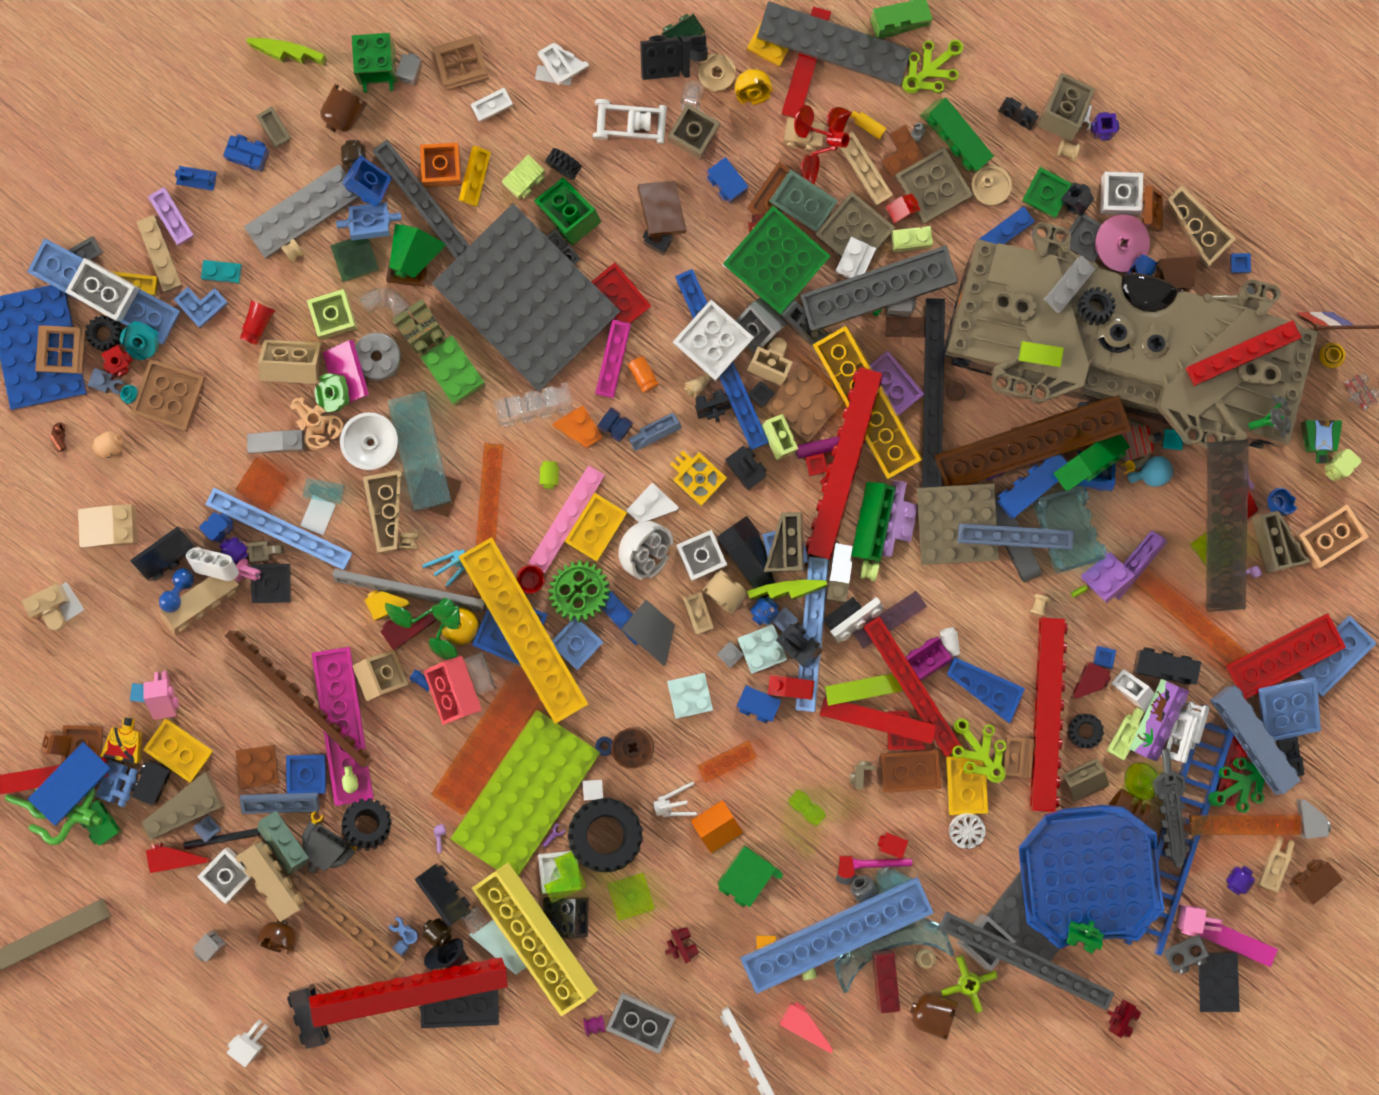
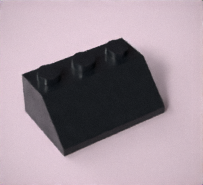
M177 526L130 561L148 581L154 580L156 582L164 577L163 573L165 571L178 567L180 565L179 561L186 558L187 552L198 546L186 529Z
M436 863L414 880L448 927H450L471 910L469 908L471 904L465 896L461 897L458 893L460 889L455 881L452 880L450 882L446 876L448 872L442 864L439 866Z
M314 983L291 990L289 996H287L290 1008L293 1007L295 1015H293L294 1023L296 1026H299L301 1031L299 1034L300 1042L302 1045H305L306 1049L325 1045L331 1040L327 1025L313 1026L308 997L317 994Z

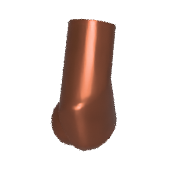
M62 422L56 423L50 434V438L58 452L67 448L63 441L66 426Z

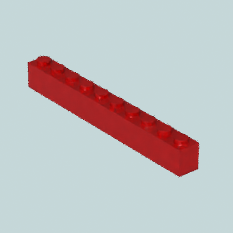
M859 367V370H855L853 381H855L854 389H850L847 400H850L848 408L845 407L842 415L845 421L843 426H840L838 429L837 437H840L838 445H834L832 451L834 460L833 463L828 465L826 473L829 474L828 481H824L821 490L824 493L823 499L818 501L816 511H819L817 519L814 518L811 525L813 534L812 537L807 539L806 548H808L807 553L826 559L832 558L884 373L864 367Z
M1039 618L1033 739L1035 740L1030 792V810L1055 812L1056 808H1059V796H1056L1057 789L1060 788V777H1057L1058 769H1061V758H1058L1059 750L1062 749V738H1059V734L1063 730V719H1060V713L1064 710V700H1061V693L1065 691V681H1062V673L1066 671V662L1063 661V654L1067 652V642H1064V634L1067 635L1068 623H1065L1063 618Z
M502 957L441 970H433L432 972L414 974L403 978L375 982L364 986L336 990L325 994H316L308 998L313 1026L319 1027L508 987L506 967Z

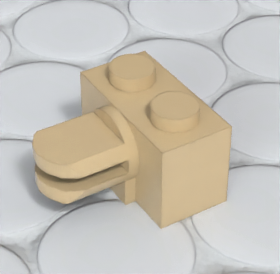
M787 118L784 145L791 149L802 147L809 152L821 150L823 134L809 130L806 138H800L794 130L795 119ZM813 121L811 127L824 131L825 124Z
M774 338L769 343L767 350L758 346L747 371L782 386L793 363L783 358L787 350L786 341L782 338Z
M56 583L22 600L29 618L37 619L42 616L47 628L50 630H61L65 626L66 620L60 606L70 602L62 584Z

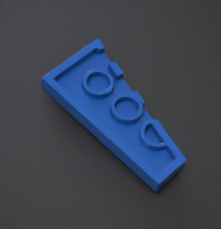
M954 657L946 675L1010 724L1025 688Z

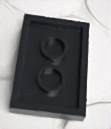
M1209 952L1211 957L1207 959L1208 962L1198 967L1200 1012H1240L1238 953Z

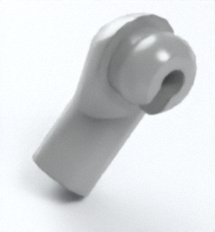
M922 123L914 125L911 135L916 143L920 142L925 133L924 125Z

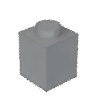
M412 53L408 55L402 54L396 72L397 80L416 86L423 65L419 56Z

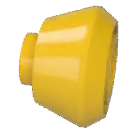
M1334 342L1325 344L1319 353L1321 363L1328 368L1341 366L1346 357L1344 348Z

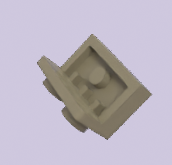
M858 761V765L854 764L853 772H850L849 784H853L855 789H863L864 770H876V766L871 765L869 761Z

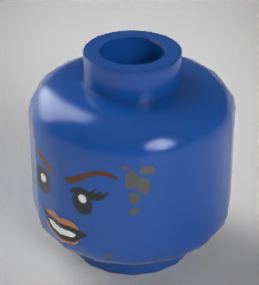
M768 597L759 598L750 609V612L754 615L751 619L760 626L762 623L770 625L779 614L778 605Z

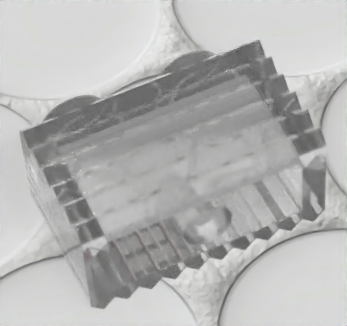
M479 653L465 658L464 661L468 666L469 676L472 677L471 680H473L474 687H476V694L482 695L495 690L496 686L484 654Z

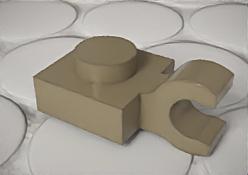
M268 541L248 543L250 562L270 560V554L284 553L283 546H269Z

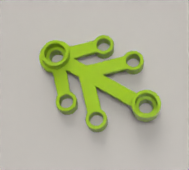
M930 40L925 41L922 46L924 51L923 70L917 75V63L920 60V56L916 52L910 53L908 59L910 63L909 75L902 82L904 91L909 94L917 93L920 89L933 90L937 94L943 91V82L936 81L932 83L922 81L926 77L947 78L951 82L956 81L959 75L957 70H939L937 68L952 56H959L962 53L963 44L959 40H952L947 47V51L932 63L931 56L934 43ZM930 44L932 48L928 50L925 48V45ZM955 46L958 48V51L953 52L951 48ZM916 56L917 61H912L910 57ZM955 73L956 77L951 78L949 74ZM913 82L915 87H909L908 83ZM935 85H941V89H935Z
M962 718L956 720L953 724L954 732L958 735H963L974 751L964 750L962 746H955L952 750L953 757L982 761L986 766H976L975 763L969 761L963 766L964 772L967 774L986 775L993 783L1003 781L1006 771L1001 763L1006 743L999 740L994 744V750L996 751L994 763L989 757L991 737L995 733V728L992 725H986L983 728L982 733L984 736L981 747L970 732L968 721ZM959 723H963L965 728L961 729ZM990 728L992 733H986L985 729ZM997 744H1002L1003 749H998ZM955 749H959L961 755H957ZM971 765L973 770H967L966 766ZM998 770L999 776H995L993 771Z

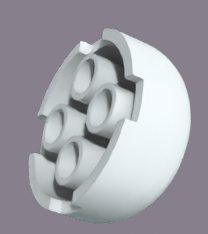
M651 521L640 522L632 526L624 534L619 545V560L624 570L639 580L656 576L670 557L666 554L669 551L670 545H673L671 532L658 523ZM650 554L662 560L655 566V561L648 556Z

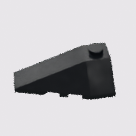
M748 516L717 536L716 539L753 589L775 583L773 574L764 572L768 559L759 531Z

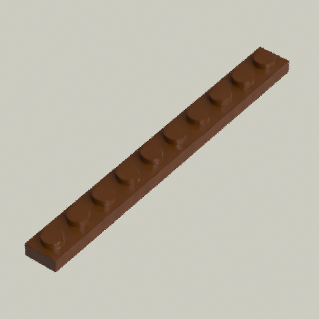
M229 630L225 637L362 767L370 765L373 761L369 758L370 754L364 748L360 749L355 744L356 740L350 735L346 736L341 731L342 727L338 723H332L327 718L329 715L323 709H318L313 705L315 703L313 699L307 695L304 696L297 684L294 682L290 683L283 671L275 669L272 666L274 663L268 657H263L259 653L260 650L252 643L249 644L242 632L238 630Z

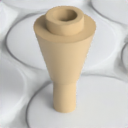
M705 374L684 383V391L689 397L693 396L696 398L713 378Z

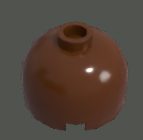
M277 919V922H269L262 927L256 943L261 942V947L281 953V950L284 949L287 950V954L294 953L297 935L294 929L288 925L287 921L283 920L280 922Z

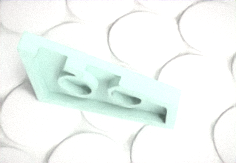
M494 920L469 934L495 958L502 957L505 966L515 975L527 968Z

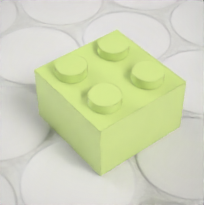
M344 289L307 300L317 336L320 340L357 330L350 302Z

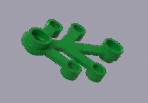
M1236 758L1233 762L1236 769H1246L1253 773L1246 776L1232 771L1229 767H1221L1218 772L1221 778H1229L1238 782L1222 792H1211L1208 796V802L1213 807H1221L1225 804L1227 798L1241 790L1236 810L1240 813H1246L1250 808L1247 800L1251 783L1256 781L1255 790L1251 794V801L1253 803H1262L1264 801L1262 790L1265 780L1254 764L1247 762L1245 758ZM1257 794L1259 795V800H1258V801L1256 800V795H1257Z

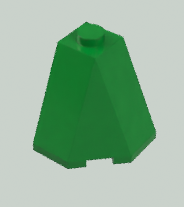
M396 224L394 227L389 268L396 271L395 275L406 279V276L415 278L445 247V243L419 228Z

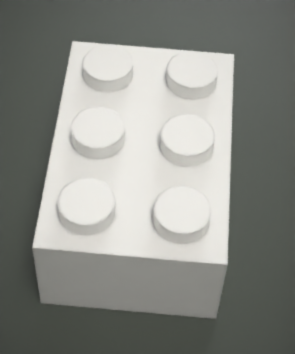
M84 258L66 293L108 317L122 322L140 288L97 263Z

